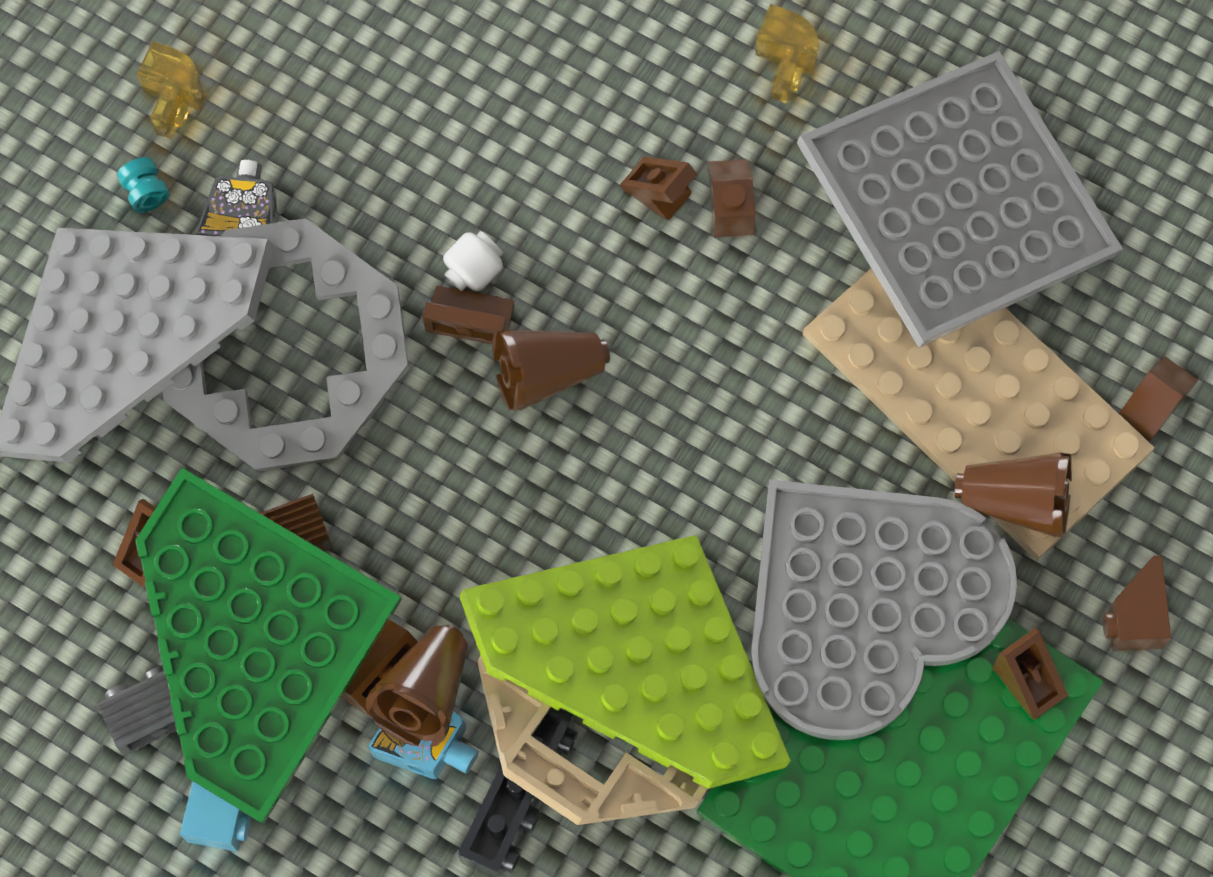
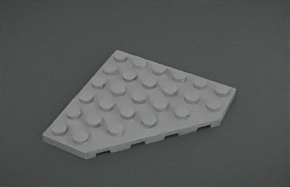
M57 228L0 416V456L69 463L82 453L80 447L93 437L99 435L102 438L127 419L126 412L143 399L149 402L173 384L175 381L172 377L189 364L195 367L221 347L219 342L237 328L242 331L255 321L275 246L268 239Z

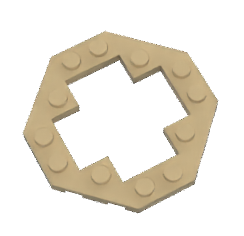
M480 655L477 663L503 775L576 825L695 808L707 791V788L692 781L693 776L672 765L664 776H661L627 752L603 785L532 737V734L551 707L527 695L528 690L507 679L502 682L487 674Z

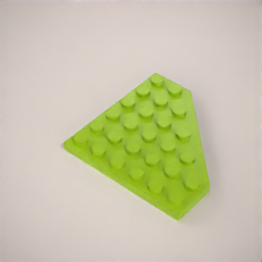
M697 535L462 589L459 598L487 674L504 682L507 679L528 690L527 695L558 711L560 707L584 719L582 723L613 740L616 736L639 748L638 753L667 768L671 765L693 776L692 781L707 789L786 768L790 763L789 755L766 700L758 687L751 664Z

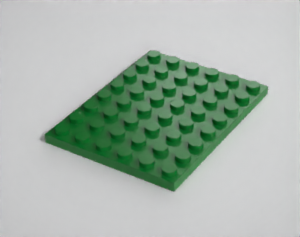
M1008 618L997 637L979 653L957 663L938 666L924 665L919 686L906 709L889 725L867 736L847 740L818 738L792 727L769 707L791 760L786 768L712 788L698 807L696 813L786 877H973L1104 681L1045 643L1068 696L1034 720L1028 715L992 668L1003 650L1029 633V631Z

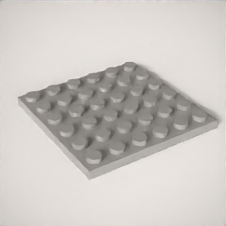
M1000 51L801 135L797 141V145L919 348L1117 256L1123 250Z

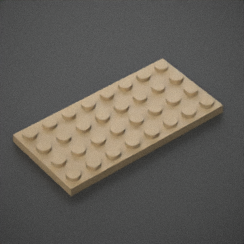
M870 269L803 329V336L954 482L957 473H964L966 465L1061 452L1072 454V481H1069V495H1071L1067 528L1063 537L1136 469L1155 448L1007 308L919 348L873 270ZM991 517L1036 561L1062 538L1052 537Z

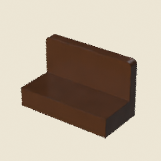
M436 286L432 303L426 302L423 313L425 330L429 333L492 344L495 332L509 330L514 310V301L504 297Z

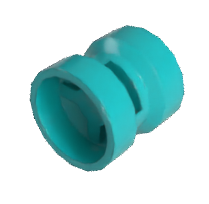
M141 157L129 161L117 173V178L122 188L129 191L128 200L133 210L138 213L149 212L160 207L170 196L164 181L157 178V167L149 157Z

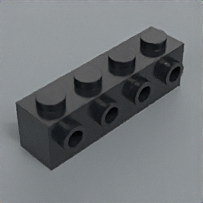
M551 707L532 734V737L560 756L561 754L568 756L578 736V732L573 730L575 727L573 714L562 709L558 711ZM501 765L458 852V857L462 864L490 877H503L505 871L510 874L514 871L522 853V849L517 847L524 832L532 833L541 813V810L536 808L539 799L505 777Z

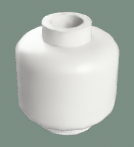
M481 231L477 235L471 232L464 233L443 256V261L449 269L444 275L460 291H463L466 286L473 291H481L502 270L503 263L500 256L503 254V251Z

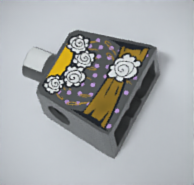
M241 160L238 163L236 178L219 176L214 180L197 227V235L221 236L225 230L278 222L275 189L272 182L260 180L262 165L252 160Z

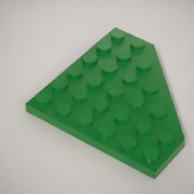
M181 468L135 541L145 576L144 583L151 615L154 618L157 631V642L164 674L167 677L171 695L170 701L177 734L180 736L186 775L188 779L264 824L402 601V598L201 478Z

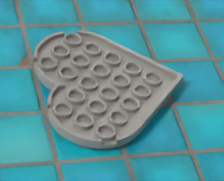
M769 479L751 659L756 682L770 708L781 719L797 730L818 738L830 740L864 737L889 725L901 715L914 697L922 677L924 665H947L965 660L986 648L1006 624L1016 598L1017 574L1012 553L1005 539H1001L997 532L986 522L987 518L979 512L949 499Z

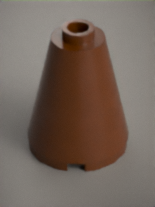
M503 330L495 332L492 341L493 362L500 360L501 374L496 375L499 390L509 410L513 409V411L528 408L603 373L605 364L610 362L608 344L605 339L600 340L596 333Z
M1061 452L966 465L964 473H957L955 498H961L963 505L979 513L1052 537H1063L1067 528L1071 495H1069V481H1072V454Z
M450 625L433 626L371 689L366 698L365 707L367 712L372 707L378 717L375 723L381 730L393 738L413 746H418L421 740L432 741L430 747L437 746L444 741L449 731L468 651L467 641L460 630Z

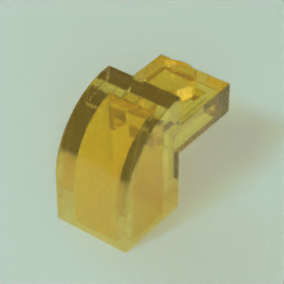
M770 4L757 35L755 56L779 63L773 79L771 98L786 103L791 90H799L804 73L814 75L819 43L815 29L803 16Z
M152 41L137 72V76L145 93L159 97L150 116L157 135L172 140L177 127L181 128L186 121L188 107L202 111L204 90L194 63L185 53L173 47Z

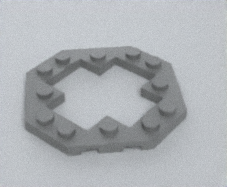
M306 218L225 230L221 236L268 239L275 246L269 268L312 262L315 294L318 301L357 295L367 371L326 377L331 417L252 429L248 392L245 389L207 394L203 361L195 367L189 364L172 377L175 382L162 391L163 401L257 472L339 460L349 447L348 444L362 426L364 427L383 403L387 393L409 369L399 288L395 283Z

